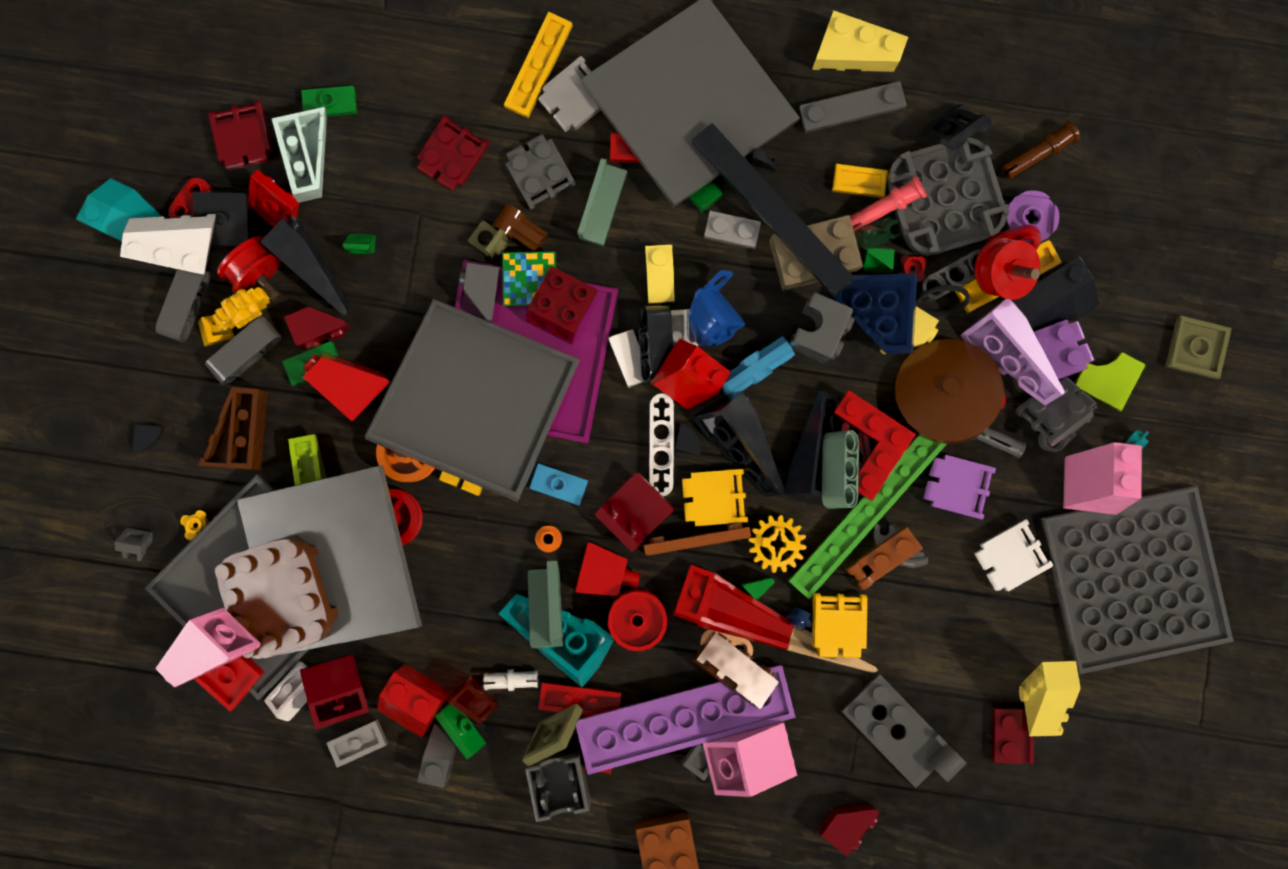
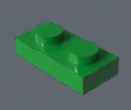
M332 341L282 361L292 386L307 382L303 378L306 371L303 367L314 354L320 356L324 352L339 357Z

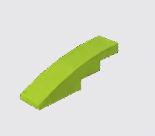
M316 435L288 439L295 486L327 479Z

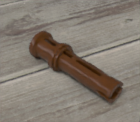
M1071 121L1065 122L1061 129L1054 133H1047L1043 137L1042 142L1008 163L1001 166L1003 173L1014 168L1005 175L1011 180L1048 155H1058L1061 153L1062 148L1072 142L1077 143L1080 141L1081 137L1078 129Z

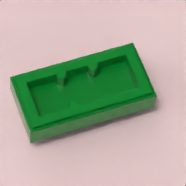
M354 86L301 90L303 112L325 107L327 117L357 114L356 90Z
M455 700L435 715L466 760L486 744Z

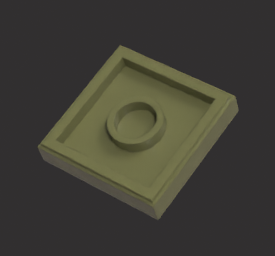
M1181 315L1177 316L1165 367L1216 380L1220 379L1232 328Z
M574 704L540 721L522 757V761L527 766H530L566 749L583 711L578 704Z

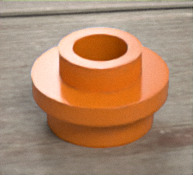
M544 526L536 534V545L544 552H553L560 547L562 535L556 527ZM546 534H551L553 536V542L551 544H546L544 542V536Z

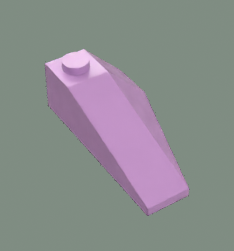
M1005 299L960 335L965 342L977 346L988 354L999 367L998 369L1001 374L1005 375L1008 373L1015 378L1020 388L1042 404L1047 405L1065 393L1028 320L1011 300Z

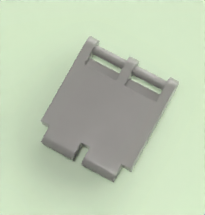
M582 56L542 87L543 94L538 98L539 102L550 114L557 109L559 110L553 117L565 132L571 127L577 130L600 111V108L580 83L584 74L578 68L581 67L586 74L591 72L584 64L585 60Z

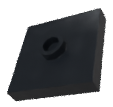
M192 192L194 217H207V214H216L211 245L239 246L251 239L248 192Z

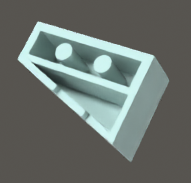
M325 107L272 118L293 196L298 202L321 198L327 125Z

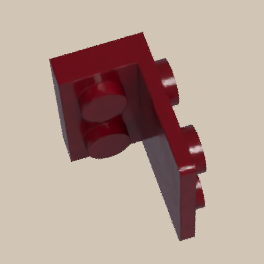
M550 267L527 308L525 321L573 344L579 326L598 290L555 267Z
M636 472L594 515L633 552L673 512L674 507L639 472Z

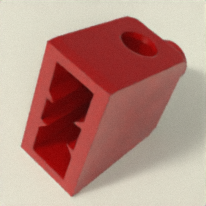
M588 542L575 592L619 596L621 585L637 589L641 573L626 570L628 558L593 542Z

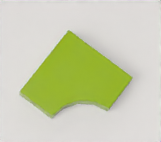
M1122 352L1106 365L1095 366L1087 363V369L1079 372L1074 383L1080 388L1081 392L1084 391L1088 396L1119 412L1124 408L1145 364Z

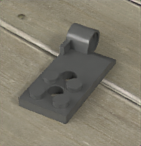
M879 673L841 709L849 720L915 788L934 770L946 782H949L967 764ZM878 704L884 705L886 709L885 715L880 719L872 716V709ZM895 724H902L904 726V734L899 738L891 736L890 731Z

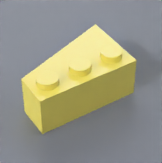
M833 11L812 70L831 68L845 71V69H861V71L894 72L900 62L908 37Z
M1076 661L1042 662L1021 683L1019 696L1020 700L1025 704L1029 736H1059L1063 733L1061 723L1067 722L1069 719V715L1065 714L1067 708H1073L1081 689Z

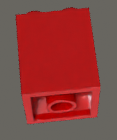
M324 352L320 356L314 354L303 367L306 370L303 378L351 421L390 383L389 376L384 372Z
M405 664L392 674L379 695L377 710L423 738L451 691Z

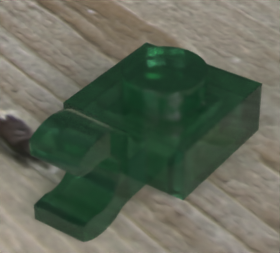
M891 217L886 218L879 228L874 225L863 226L861 231L854 232L857 246L869 249L888 243V239L898 238L900 236L898 232L890 231L892 225L899 223L898 220Z

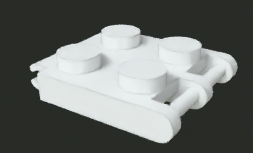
M1027 519L979 544L982 549L974 553L983 570H987L990 567L994 569L986 575L995 591H999L1002 588L1005 591H1010L1053 566L1051 561H1047L1039 547L1041 545L1040 541L1035 540L1028 527L1030 523ZM1022 528L1028 536L1031 542L1030 544L1027 542L1025 536L1023 535L1021 531ZM1034 549L1037 552L1043 564L1040 565L1038 559L1036 558L1033 552Z

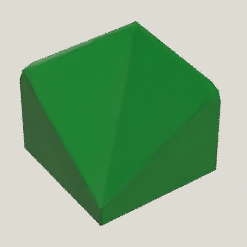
M868 248L863 253V272L889 274L893 270V249Z

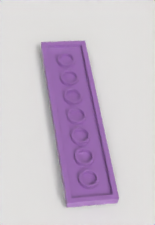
M782 665L768 667L775 673L773 678L779 681V683L761 709H756L720 681L580 718L576 724V729L588 775L796 718Z

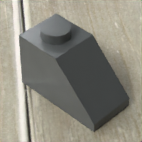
M467 263L466 270L461 269L459 285L464 286V294L483 319L492 323L499 267Z
M434 724L423 756L417 782L444 788L449 781L457 746L441 724Z

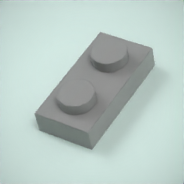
M710 211L704 238L755 249L761 222Z
M378 719L327 742L337 768L388 744Z

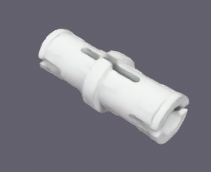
M513 669L508 670L506 673H484V690L508 688V691H514L515 688H538V670L514 672Z

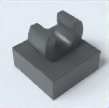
M126 528L115 541V551L122 552L123 558L126 559L130 554H136L137 561H141L146 554V549L153 541L152 532Z

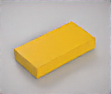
M836 164L832 192L884 198L888 170Z

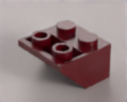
M353 653L300 669L315 729L369 712Z

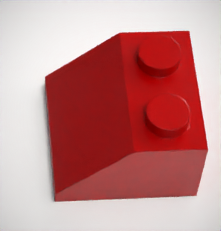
M679 338L651 384L684 408L690 409L717 395L731 372L698 346Z

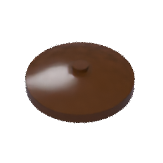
M954 339L936 340L917 348L903 362L895 383V401L904 422L921 437L943 444L966 442L985 432L995 421L1004 397L1002 376L991 357L971 343Z

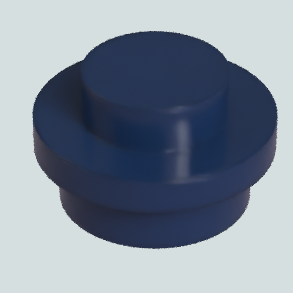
M792 608L791 613H787L786 618L790 620L789 625L799 630H804L805 627L811 628L812 615L799 608Z

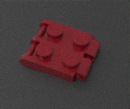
M260 100L254 101L255 104L240 108L236 105L232 106L231 110L218 113L215 111L208 112L218 160L221 163H225L228 171L246 167L245 158H248L251 165L269 161L268 153L273 152L263 105ZM256 109V112L244 115L240 114L242 112H247ZM233 115L231 118L218 120V118Z
M444 115L417 158L421 162L417 169L433 180L438 173H441L437 179L438 183L454 192L458 185L462 187L465 185L489 147L490 142L480 140L472 135L469 129L466 127L462 129L451 122L450 117Z

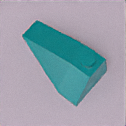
M110 178L87 196L76 220L122 241L123 232L129 219L162 216L136 190Z
M516 594L501 610L499 615L530 642L529 598ZM562 610L563 646L536 649L582 688L599 669L614 638L594 621L572 616L570 613Z

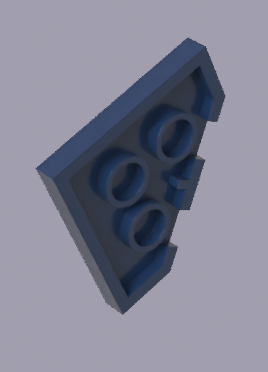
M853 275L854 281L835 296V301L853 309L851 317L855 318L854 322L886 354H913L917 275Z

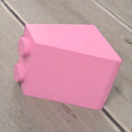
M1114 442L1066 456L1064 464L1063 508L1117 515L1140 500L1142 446Z
M224 608L189 620L155 669L163 675L167 682L177 687L259 648L261 643Z
M774 723L703 743L715 795L751 797L797 776L784 723Z

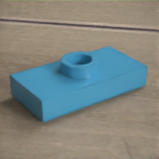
M538 464L529 489L580 506L588 480Z

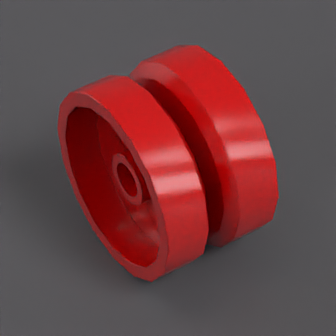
M633 589L624 592L615 599L609 611L608 627L611 636L620 646L632 651H643L652 648L661 641L667 627V614L663 603L655 594L647 590ZM634 616L642 617L641 625H637V622L633 623L632 619Z

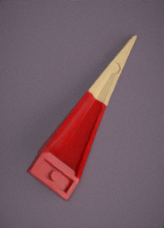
M690 565L673 613L674 616L696 623L698 627L871 673L878 671L875 666L859 658L840 657V648H838V657H817V648L812 647L811 632L806 629L799 630L789 625L790 620L755 600L717 574Z

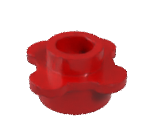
M904 255L900 259L902 270L899 274H916L918 277L917 282L923 281L925 278L923 272L926 259L922 256L910 257L909 255ZM911 266L915 267L914 271L910 270Z

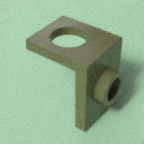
M482 221L468 239V242L491 259H494L496 255L502 254L508 243L506 241L508 237L503 230L497 231L488 223ZM483 231H489L493 235L492 241L487 246L481 245L478 241V237Z

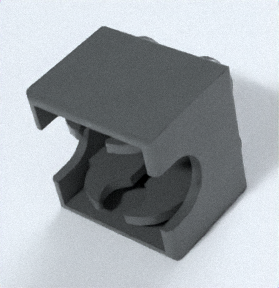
M814 293L806 302L802 314L814 320L816 330L814 332H807L798 328L797 332L792 334L789 341L793 351L821 363H826L830 359L834 360L835 357L839 356L844 342L840 341L841 337L850 331L855 318L851 317L853 309L818 293Z
M580 749L551 755L530 766H525L536 822L550 820L552 816L563 812L572 811L574 814L590 811L591 799Z

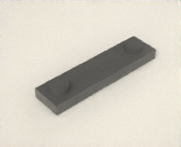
M899 81L800 105L798 109L804 133L902 110L907 105L901 82Z

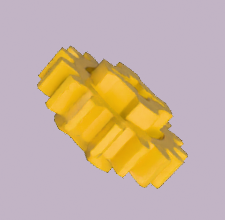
M260 287L254 290L251 288L247 292L245 289H241L221 302L222 308L215 311L216 313L212 315L213 320L220 330L233 329L235 326L238 329L243 328L262 315L260 310L267 307L266 305L270 303V298L263 288L260 289Z
M771 515L768 516V523L766 524L759 520L760 529H751L756 534L755 538H748L749 542L754 543V547L748 549L749 552H756L757 554L753 561L758 562L762 560L761 568L763 569L771 565V572L773 573L776 572L777 567L786 572L787 564L795 568L794 559H803V556L799 554V550L806 549L805 545L800 544V541L805 539L806 536L798 535L797 533L801 526L792 527L793 519L791 518L783 522V515H779L777 521H774ZM774 526L773 532L770 535L761 537L766 529ZM784 528L791 532L794 541L788 540L785 536ZM777 536H779V540L783 542V547H778V550L775 551V547L771 546L770 543L771 540L775 541ZM760 546L766 547L770 552V560L762 554ZM786 551H793L788 558L780 561Z

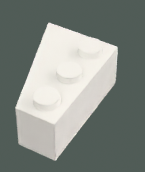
M207 214V217H190V215L173 219H165L164 217L131 218L128 220L123 232L120 257L204 275L209 260L216 214Z

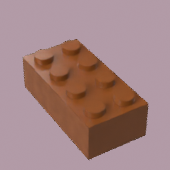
M688 812L636 822V834L643 869H699Z

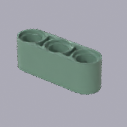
M853 430L828 432L823 438L822 501L828 509L853 508L858 501L859 440Z

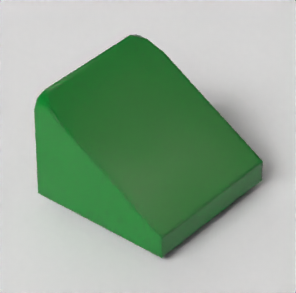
M711 181L689 196V198L702 213L722 198L723 193Z
M349 234L343 243V248L350 254L375 253V235Z
M771 577L744 582L741 585L755 600H758L775 581Z

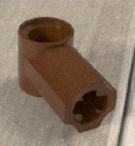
M508 203L492 224L496 230H503L508 238L511 239L513 237L534 252L541 248L548 236L546 231L526 219V216L521 211Z

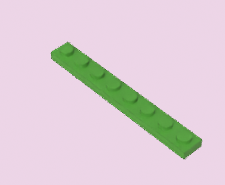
M917 435L909 444L873 501L862 497L788 581L805 597L810 599L946 444L933 442Z

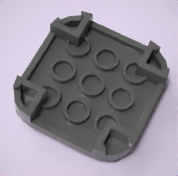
M968 138L964 145L953 150L938 144L913 152L907 151L900 155L889 168L887 175L889 194H891L892 188H900L913 181L914 176L919 178L927 194L926 198L920 197L907 204V208L904 210L899 208L894 210L902 237L913 254L931 256L985 241L999 233L1003 228L1009 215V206L1004 204L990 158L993 153L988 145L985 146L977 139Z

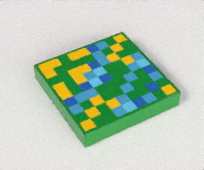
M556 252L502 253L503 306H529L550 267L556 268Z

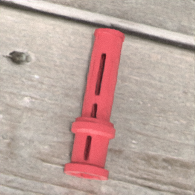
M914 176L913 181L900 188H892L891 194L851 215L853 231L856 232L858 229L897 208L904 210L907 208V204L920 197L926 198L927 194L919 178Z

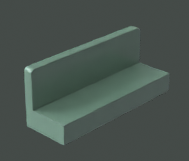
M603 158L600 160L578 229V237L581 240L604 247L625 182L627 170L608 165L607 160Z
M547 561V569L528 571L531 648L563 646L560 569L558 561Z

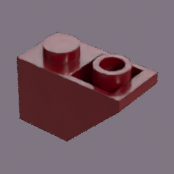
M306 307L284 317L296 346L302 349L306 348L307 351L322 345L321 341L328 338L331 340L339 339L346 335L345 331L351 329L350 324L344 320L311 307Z
M871 803L833 808L817 830L822 838L848 856L851 851L854 852L858 849L862 842L861 837L866 830H871L876 825L879 811Z

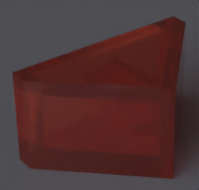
M472 676L466 679L446 699L449 704L479 724L499 706Z

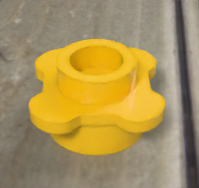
M198 510L194 515L182 516L180 522L185 527L186 539L192 540L209 523L206 518L207 514L204 511ZM194 523L198 524L197 528L194 527Z

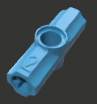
M782 336L760 352L756 351L740 362L738 367L730 371L729 377L721 387L725 395L743 391L750 385L759 383L772 374V370L781 366L795 355L792 347Z

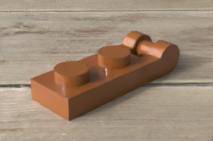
M906 525L846 567V570L850 576L854 575L858 580L857 585L860 589L865 590L876 580L921 551L923 547ZM868 564L872 571L866 575L862 568Z

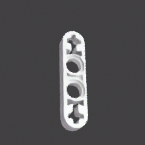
M657 394L650 403L649 483L654 487V482L659 480V473L653 474L654 468L657 470L669 468L670 474L664 473V481L669 482V487L664 488V492H659L662 496H666L673 489L674 404L668 395ZM661 398L670 406L664 411V417L670 416V422L665 420L653 421L654 416L659 417V409L654 408V404L659 403ZM661 424L669 429V436L663 440L656 438L654 435L655 427ZM665 451L669 455V462L665 466H658L654 462L656 452Z

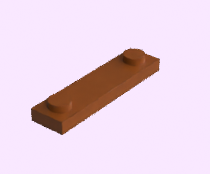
M742 522L727 525V530L666 541L664 536L649 538V544H644L645 554L648 556L750 538L751 532L750 527H743Z

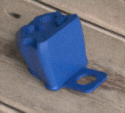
M719 271L704 288H699L695 292L688 317L694 340L699 346H718L732 338L734 333L745 325L740 315L719 291L733 276L732 271ZM725 276L720 283L714 285L719 278Z

